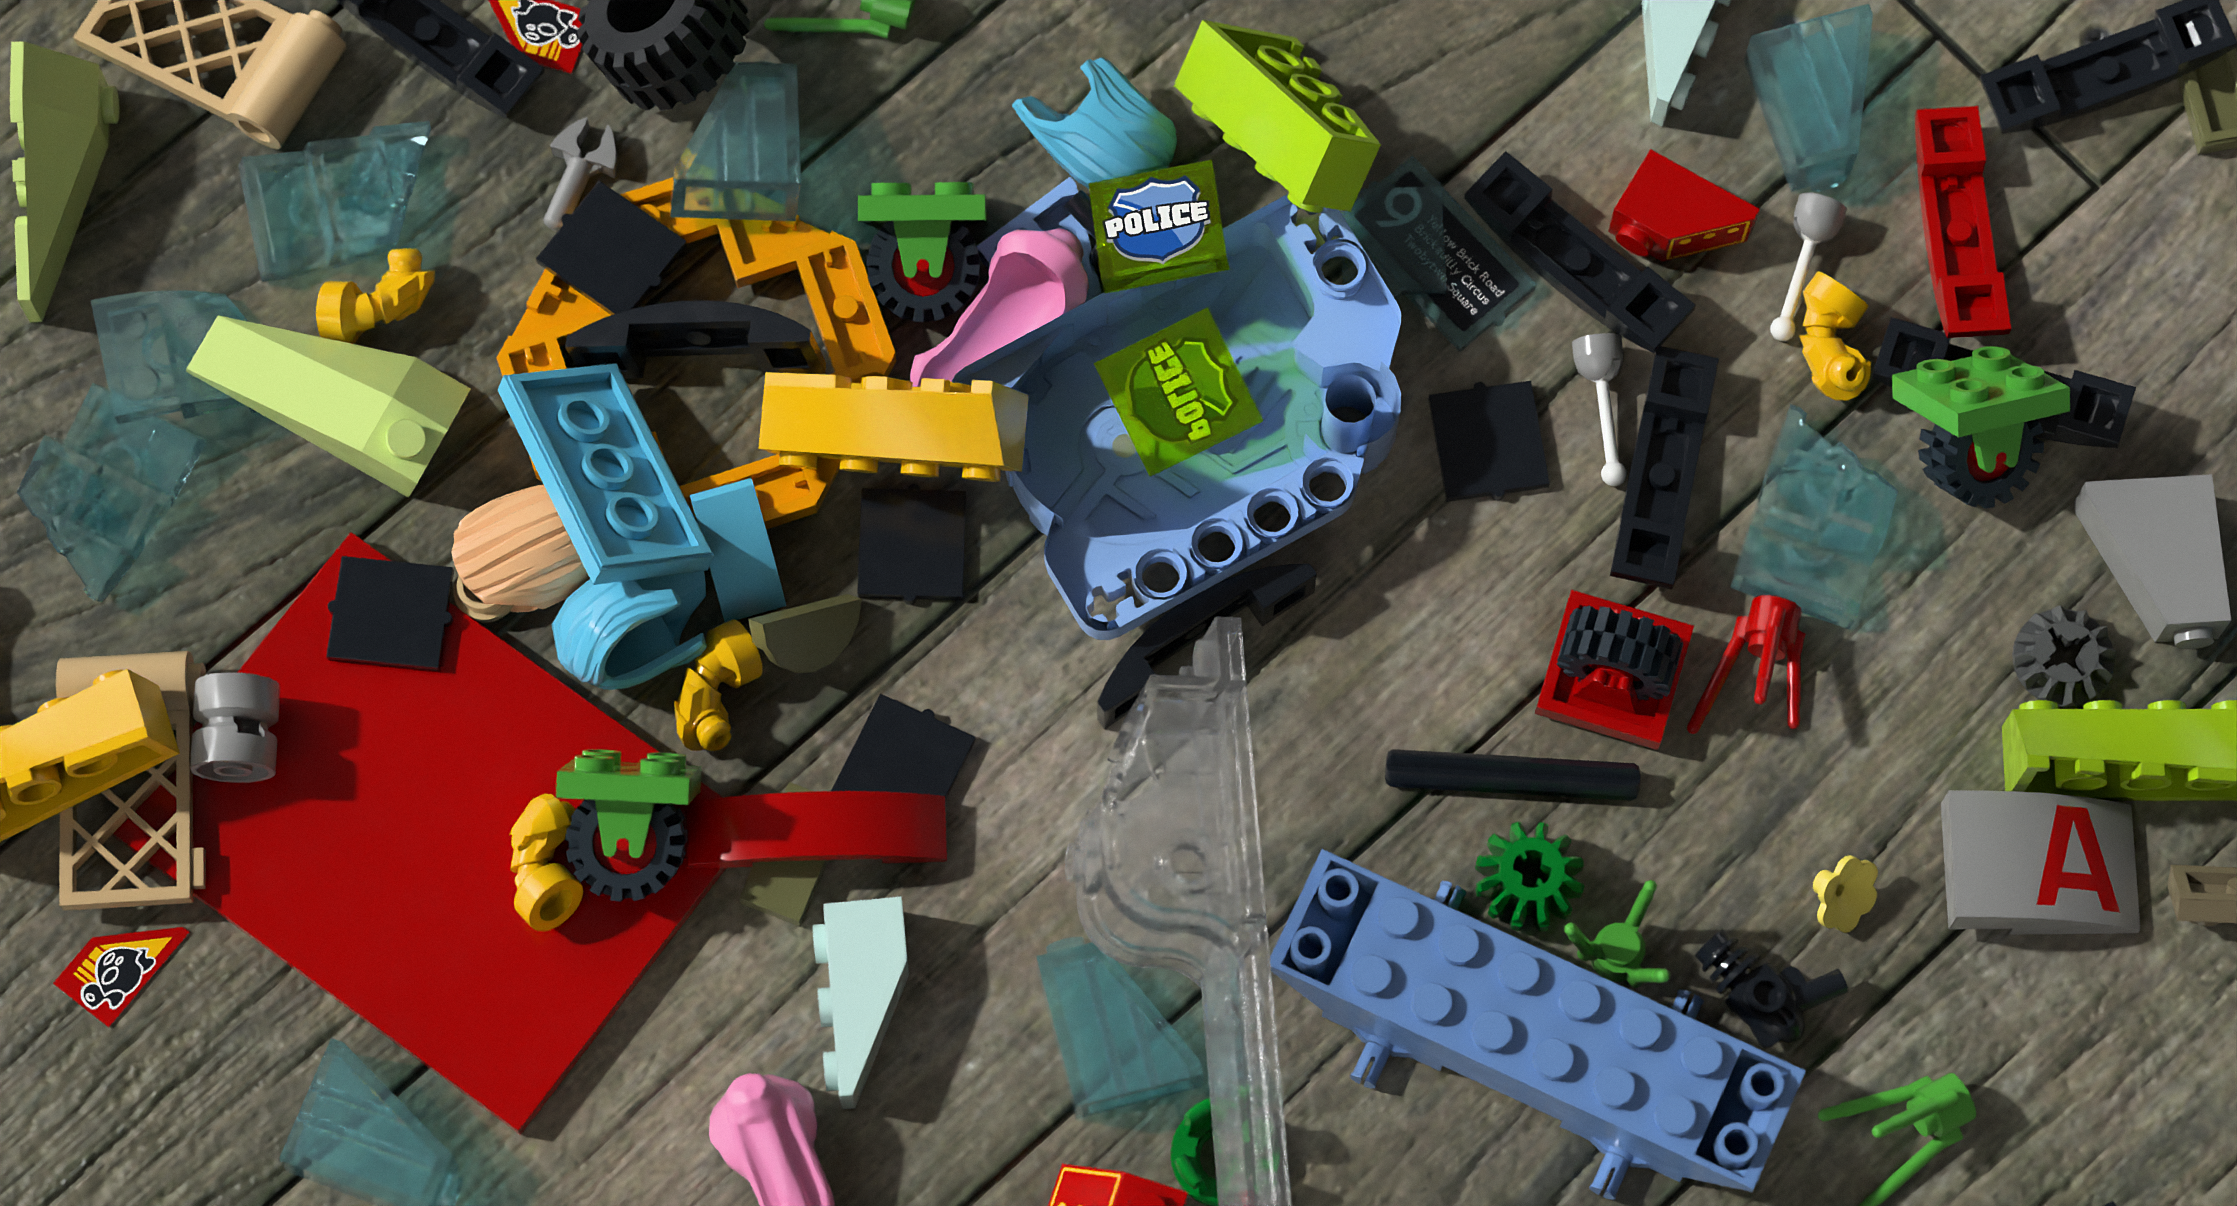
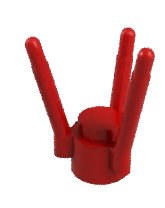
M1760 595L1752 600L1749 616H1738L1736 618L1732 638L1687 725V731L1690 734H1696L1700 730L1745 642L1749 643L1748 651L1754 656L1761 658L1754 694V702L1758 705L1764 704L1767 700L1775 660L1784 659L1787 653V724L1791 729L1799 727L1801 652L1806 635L1798 630L1802 615V609L1799 605L1782 597Z

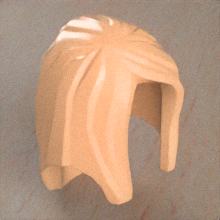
M544 484L532 486L491 500L466 515L454 531L452 557L456 571L463 584L484 604L514 605L511 612L516 613L531 612L538 608L544 610L565 600L590 579Z

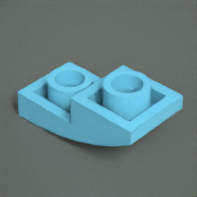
M752 478L690 495L696 521L714 554L709 567L724 621L739 620L787 606Z

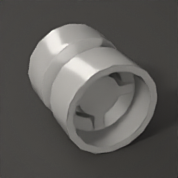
M247 673L208 674L199 677L195 681L193 717L202 724V728L192 734L190 770L193 774L214 781L241 783L267 780L276 774L277 738L268 731V728L275 725L279 720L280 685L277 681L268 677Z

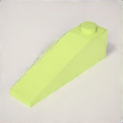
M20 41L11 42L10 122L17 123L19 142L25 157L12 160L13 182H16V192L20 207L27 208V216H17L15 220L17 300L29 322H43L109 146V124L118 123L119 97L116 86H108L99 64Z
M219 315L186 369V372L408 498L471 388L416 357Z

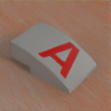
M1949 790L1941 802L1948 929H2009V935L2139 933L2140 917L2131 805L2103 799L2051 793L1987 790Z

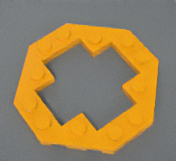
M698 169L620 194L686 240L687 243L719 233L738 288L798 270L834 373L828 375L849 377L852 379V383H861L862 377L889 376L896 363V353L874 291L870 286L856 241L832 230L829 234L799 219V215L753 195L750 198L722 185L720 179ZM545 269L526 302L527 309L513 335H508L496 357L502 377L511 374L567 369L559 346L566 344V338L571 333L600 319L611 316V314ZM654 431L652 434L662 452L656 432ZM776 454L679 487L695 517L690 495L752 478L767 530L817 513L839 471L840 459L818 458L817 469H803L780 466V455ZM531 460V463H532V466H533V469H534L536 478H537L538 480H541V478H540V476H539V474H538V472H537V470H536V468H535V466H534V464H533V462H532V460Z

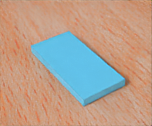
M617 363L503 376L498 387L501 399L593 585L708 570L714 554Z

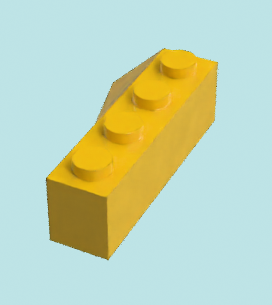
M765 372L758 449L780 455L779 465L792 468L817 469L818 458L840 459L839 469L851 472L878 473V463L887 462L901 463L900 474L939 477L940 466L962 468V478L1000 482L1001 470L1022 472L1029 395L994 381L972 380V385L950 382V380L921 378V387H913V382L890 377L866 376L862 377L861 383H852L851 378L839 375Z
M129 669L110 671L97 677L93 681V686L69 698L63 697L50 700L38 708L37 714L15 725L0 726V842L180 754L159 685Z

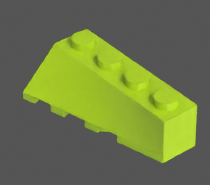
M1202 20L1174 83V87L1193 103L1191 110L1199 117L1215 123L1224 132L1223 140L1232 147L1244 151L1256 161L1255 169L1263 176L1279 182L1288 190V200L1297 207L1313 213H1321L1324 208L1351 212L1381 146L1375 136L1353 109L1339 105L1343 95L1335 85L1318 80L1322 69L1317 62L1305 56L1303 60L1299 58L1304 46L1297 37Z
M2036 700L2020 704L2019 709H2012L2002 725L2005 791L2051 793L2109 801H2237V700L2214 703L2211 709H2187L2185 702L2177 700L2153 702L2147 705V709H2122V703L2112 700L2089 702L2083 705V709H2058V703Z

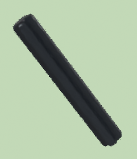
M1400 749L1388 751L1385 763L1386 784L1390 787L1627 801L1635 800L1640 792L1641 774L1639 766L1635 763Z

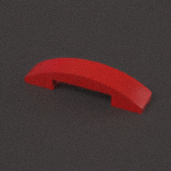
M1978 106L1917 109L1915 113L1916 155L1925 244L1935 299L1946 337L2008 335L2011 332V322L2003 272H1997L1983 178L1986 155Z
M881 791L787 792L692 801L686 805V829H688L687 869L752 867L753 862L882 859V863L947 862L945 796Z

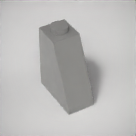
M2212 474L2085 482L2074 501L2075 514L2154 642H2175V647L2178 649H2198L2213 644L2214 639H2218L2231 622Z

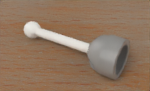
M1802 193L1799 195L1794 210L1793 226L1798 236L1803 239L1804 244L1781 316L1776 318L1770 327L1772 336L1778 341L1790 340L1795 334V324L1792 319L1816 244H1823L1831 240L1842 228L1847 208L1844 204L1833 198L1816 193Z
M1616 333L1592 334L1572 341L1573 358L1578 373L1586 379L1596 382L1606 464L1602 468L1601 476L1607 485L1618 486L1625 481L1627 473L1625 467L1618 460L1608 382L1617 376L1623 365L1622 336Z

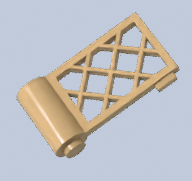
M182 0L97 1L73 37L79 47L233 123L240 131L253 140L277 150L282 148L346 50V43L340 37L343 31L341 26L329 16L316 10H311L308 15L304 13L291 14L264 0H218L221 12L187 21ZM173 1L178 24L145 33L140 11ZM228 2L237 7L229 9ZM127 14L132 15L136 37L115 43H109L98 37L108 20ZM255 17H260L272 23L261 41L238 47L233 27L234 23ZM224 27L230 50L196 59L191 36ZM179 39L183 40L188 62L164 69L153 65L149 48ZM140 51L142 59L131 53ZM248 60L246 65L243 67L242 61ZM231 64L234 65L237 78L223 99L204 90L200 73ZM191 76L193 84L183 80V78Z
M190 651L61 658L58 661L56 669L57 698H69L93 686V681L100 675L114 670L129 669L159 685L172 729L176 730V742L180 754L166 760L158 769L151 767L145 770L151 777L125 803L110 789L101 792L118 810L93 836L77 823V808L84 801L60 812L59 906L63 911L193 903V889H206V851L204 848H193V773L190 770L195 681L199 677L206 675L204 663H194ZM175 770L177 787L167 779ZM162 785L177 799V812L156 832L135 811ZM130 818L151 839L124 865L102 844ZM176 831L177 850L167 842ZM77 834L86 841L78 851ZM162 847L177 861V886L149 888L135 873ZM95 851L119 871L100 891L77 892V870ZM128 880L137 887L135 889H120Z

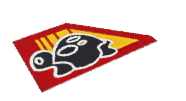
M488 0L510 44L539 65L572 74L583 45L578 40L577 32L582 25L578 20L581 8L554 0Z
M184 927L92 937L53 984L109 1028L190 932Z

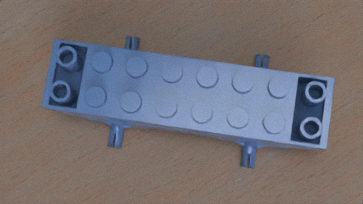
M1324 849L1321 850L1267 962L1266 968L1322 1009V1017L1350 1029L1366 1044L1353 1073L1350 1074V1078L1360 1084L1369 1063L1373 1062L1364 1086L1375 1089L1389 1055L1393 1057H1407L1438 1071H1441L1444 1066L1561 1120V1128L1591 1141L1605 1155L1589 1189L1599 1195L1608 1174L1612 1173L1613 1176L1603 1195L1606 1199H1616V1194L1629 1166L1650 1168L1678 1182L1681 1181L1682 1177L1745 1191H1753L1806 1070L1695 1020L1700 1007L1704 1003V1000L1694 994L1686 1014H1681L1691 993L1689 991L1678 990L1677 997L1670 1009L1457 911L1463 897L1466 896V891L1456 885L1446 906L1444 903L1451 891L1453 884L1451 882L1441 881L1438 892L1433 900Z

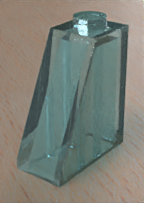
M1869 3L1751 35L1744 62L1791 192L1810 187L1813 192L1825 191L1840 185L1846 180V176H1850L1859 151L1873 19Z
M769 61L734 62L736 65L724 79L674 168L670 217L796 221L801 188L797 64L772 63Z
M1083 937L1066 938L1049 944L1046 947L1047 954L1036 956L1037 974L1076 1119L1202 1087L1204 1073L1200 1060L1100 940L1085 944Z
M331 1038L279 1161L289 1173L376 1206H454L462 1188L463 1177L456 1175L459 1165L453 1155L343 1042Z

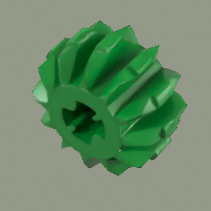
M1520 822L1512 823L1509 830L1510 842L1500 835L1493 834L1489 837L1487 843L1492 855L1478 856L1475 869L1487 877L1477 882L1475 888L1476 895L1484 898L1496 897L1488 910V915L1492 919L1501 917L1507 909L1513 912L1511 920L1512 930L1521 931L1526 916H1532L1538 931H1546L1550 925L1549 912L1558 918L1566 920L1572 913V907L1567 898L1574 899L1582 896L1585 885L1572 876L1582 871L1584 861L1582 857L1578 856L1562 857L1570 847L1571 839L1568 835H1562L1552 844L1546 841L1549 826L1545 822L1538 823L1533 837H1527L1525 828ZM1524 866L1538 869L1535 888L1522 885Z

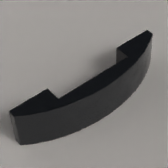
M336 0L365 26L409 60L461 95L506 119L544 74V68L501 36L496 33L491 37L440 0Z
M2182 0L2155 10L2153 20L2041 61L2038 54L1980 75V82L2001 133H2014L2076 118L2148 92L2182 77L2237 47V40L2219 0Z
M1505 151L1465 192L1464 199L1513 252L1557 291L1612 331L1634 344L1655 353L1691 315L1696 305L1649 266L1641 272L1552 200L1553 189Z
M693 300L667 302L623 311L600 319L567 336L565 348L576 368L617 363L624 379L643 378L646 357L754 354L764 375L765 372L825 374L826 361L812 331L795 320L766 309L722 301Z
M1891 317L1872 378L1892 388V374L1917 369V364L1925 360L1944 359L1953 361L1971 357L1973 350L1950 344L1951 338H1947L1945 332ZM2074 370L2072 379L2044 371L2045 374L2070 387V411L2035 419L2040 422L2043 433L2034 437L2075 445L2118 448L2136 387Z
M1660 346L1655 353L1610 570V576L1673 589L1685 532L1684 526L1719 358Z
M1310 563L1271 566L1239 574L1209 587L1178 604L1163 615L1129 648L1107 680L1097 702V720L1105 730L1157 696L1158 677L1152 670L1154 667L1248 607L1261 626H1264L1313 594L1317 573Z

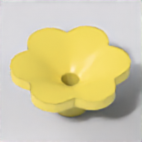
M1848 855L1838 862L1834 872L1822 870L1817 874L1813 882V889L1818 894L1821 902L1817 918L1822 926L1830 929L1835 927L1843 933L1850 932L1857 926L1860 916L1868 913L1876 902L1877 891L1873 885L1878 875L1877 866L1868 860L1860 861L1858 858Z

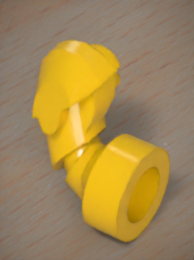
M399 248L392 249L389 252L388 262L390 270L382 276L381 282L376 284L375 292L363 293L353 281H326L320 288L316 304V321L320 337L354 344L364 331L375 328L377 322L382 320L385 324H388L394 319L400 321L410 314L416 313L435 281V270L421 269L423 259L422 253L418 249Z
M1817 271L1803 291L1807 310L1802 326L1806 328L1807 335H1799L1804 347L1802 352L1812 371V381L1816 388L1825 396L1836 401H1847L1857 397L1866 388L1870 379L1871 361L1866 360L1858 350L1844 345L1842 339L1835 334L1837 329L1855 328L1869 306L1847 287L1828 275Z
M729 620L707 632V648L700 656L694 659L696 663L693 670L686 668L682 690L678 700H674L677 734L684 746L691 751H701L704 749L708 751L720 750L729 743L732 737L728 713L721 702V693L717 690L719 684L724 682L733 688H738L762 675L763 669L759 651L754 645L749 632L737 620Z
M542 794L531 800L509 834L512 835L511 846L514 848L510 870L518 873L514 880L518 890L514 899V907L519 915L536 931H548L561 925L575 912L583 896L581 883L565 866L558 863L548 864L554 858L555 848L565 839L567 828L572 822L571 817L576 810L573 805L565 801L560 802L552 794Z

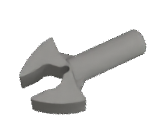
M587 117L571 124L551 143L553 156L565 159L567 165L543 219L544 224L551 230L558 232L563 226L562 216L564 214L572 215L590 177L602 172L612 178H616L618 170L617 150L609 125H607L601 138V145L597 150L587 153L585 158H582L580 145L584 142L590 129Z

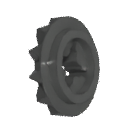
M2059 605L2052 610L2039 614L2035 613L2024 624L2016 636L2012 657L2016 675L2031 695L2039 700L2056 702L2059 707H2073L2093 700L2106 688L2113 677L2117 650L2113 648L2108 637L2107 626H2100L2089 617L2087 610L2074 611L2064 609ZM2053 640L2059 641L2064 647H2069L2072 644L2077 646L2081 642L2084 644L2075 659L2078 670L2076 668L2072 669L2066 662L2058 666L2054 664L2048 669L2045 668L2056 651Z

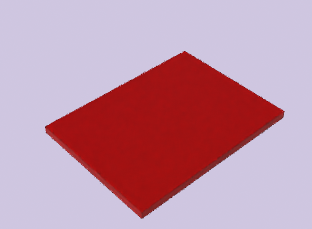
M350 532L237 672L268 677L277 681L280 685L279 720L275 725L268 728V731L277 738L276 774L267 780L248 783L214 781L193 774V848H204L206 851V889H193V895L521 1135L726 868L687 869L686 842V855L683 863L671 880L658 892H653L644 899L633 901V898L624 899L622 902L610 900L611 896L602 893L598 896L591 892V886L583 880L580 882L583 887V896L575 912L565 922L551 930H534L515 910L514 899L518 890L514 880L518 873L510 870L514 848L511 846L512 835L509 834L531 800L542 794H552L556 797L557 771L571 760H575V756L582 755V750L604 749L621 751V762L640 763V759L647 758V753L660 752L450 602L448 612L453 618V623L445 629L439 671L328 660L326 655L333 616L329 612L328 603L335 600L342 556L391 561ZM196 722L193 726V733L202 728V724ZM175 770L167 779L177 787ZM701 782L700 793L692 801L722 798V796ZM160 785L136 809L135 813L158 832L177 812V799ZM557 798L560 802L570 803L575 809L585 800ZM673 804L676 809H681L684 815L682 822L684 829H686V804ZM130 818L112 834L113 837L135 853L151 839ZM177 831L167 840L176 850ZM564 839L555 848L554 858L548 864H562L579 881L574 874L577 871L573 861L568 862L566 851L569 849V840ZM160 847L147 862L177 883V861Z

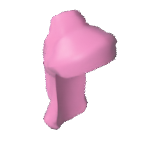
M1061 228L1049 231L1015 230L1002 236L998 242L997 250L990 261L987 285L959 318L952 334L935 348L915 355L910 374V381L913 382V387H921V378L946 379L952 382L955 374L964 367L1085 303L1089 283L1087 273L1082 264L1084 252L1080 240L1073 233Z
M749 1073L735 1079L725 1095L713 1108L709 1124L710 1141L719 1151L726 1164L751 1183L760 1206H835L832 1190L814 1150L817 1120L811 1093L798 1082L772 1074L762 1076Z

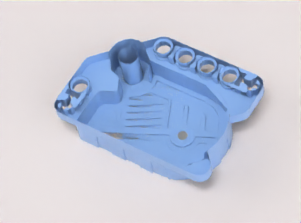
M1287 194L1199 241L1190 250L1169 259L1164 265L1158 263L971 363L955 374L952 380L955 383L972 385V380L994 381L1029 395L1022 472L1005 471L1009 487L1013 486L1020 503L1029 514L1031 523L1047 536L1044 548V563L1047 572L1077 623L1087 635L1097 640H1111L1120 637L1341 516L1350 508L1354 501L1361 474H1366L1377 468L1387 458L1395 442L1401 406V391L1395 375L1390 370L1400 331L1401 311L1398 303L1339 210L1324 208L1321 212L1318 230L1325 243L1316 250L1317 238L1307 224H1301L1297 227L1294 225L1297 222L1298 210L1301 208L1291 203L1287 198ZM1306 211L1309 215L1316 214L1313 212ZM1333 257H1345L1356 265L1358 274L1352 282L1336 285L1324 277L1322 272L1324 263ZM1165 337L1173 347L1178 339L1183 337L1209 338L1210 349L1214 356L1230 366L1228 375L1229 387L1234 396L1239 399V402L1225 422L1222 421L1221 424L1211 423L1213 436L1188 446L1184 441L1179 443L1160 442L1150 437L1133 419L1127 417L1129 408L1126 381L1129 371L1138 360L1142 359L1141 351L1153 344H1158V341ZM1342 406L1353 407L1360 410L1366 418L1355 423L1343 422L1335 418L1330 412ZM1323 472L1339 475L1344 481L1346 490L1337 500L1331 502L1322 501L1311 493L1309 488L1310 480ZM1268 502H1277L1289 511L1291 520L1284 529L1277 532H1268L1256 524L1253 517L1255 510ZM1214 532H1222L1233 540L1235 551L1225 561L1211 562L1205 559L1199 552L1198 544L1201 539ZM1157 562L1167 563L1177 570L1180 580L1171 591L1156 593L1148 589L1143 582L1142 575L1145 569ZM1130 578L1135 596L1141 601L1143 606L1136 608L1133 596L1116 606L1115 620L1108 621L1103 614L1094 617L1090 615L1094 610V597L1102 595L1107 602H1112L1126 594V584L1123 580Z

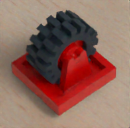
M1571 590L1534 714L1658 750L1694 625Z

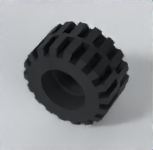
M588 0L589 3L580 10L578 20L582 25L577 30L578 40L583 44V51L630 104L636 103L640 109L651 110L657 106L662 111L673 109L677 102H682L686 105L695 101L699 93L704 90L708 93L718 85L716 81L723 74H729L736 65L733 61L735 56L742 54L747 42L743 36L750 31V20L746 16L748 9L743 0Z

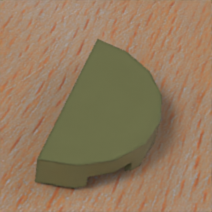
M844 594L750 618L748 620L752 641L757 648L764 651L771 662L782 669L793 673L815 672L831 664L848 646L859 622L862 599L850 594Z

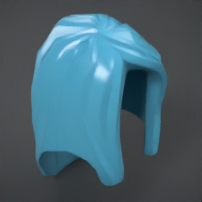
M1103 57L1094 61L1088 59L1080 66V69L1089 79L1091 91L1073 114L1058 113L1033 96L1016 99L1012 104L1017 115L1051 157L1077 182L1103 199L1112 200L1117 188H1134L1144 183L1150 177L1164 180L1169 164L1174 157L1177 137L1173 121L1159 112L1109 60Z
M704 571L593 585L589 579L566 598L551 624L558 660L568 672L577 677L581 682H587L604 690L629 688L646 682L671 668L691 662L707 648L703 633L679 645V641L691 614L706 597Z

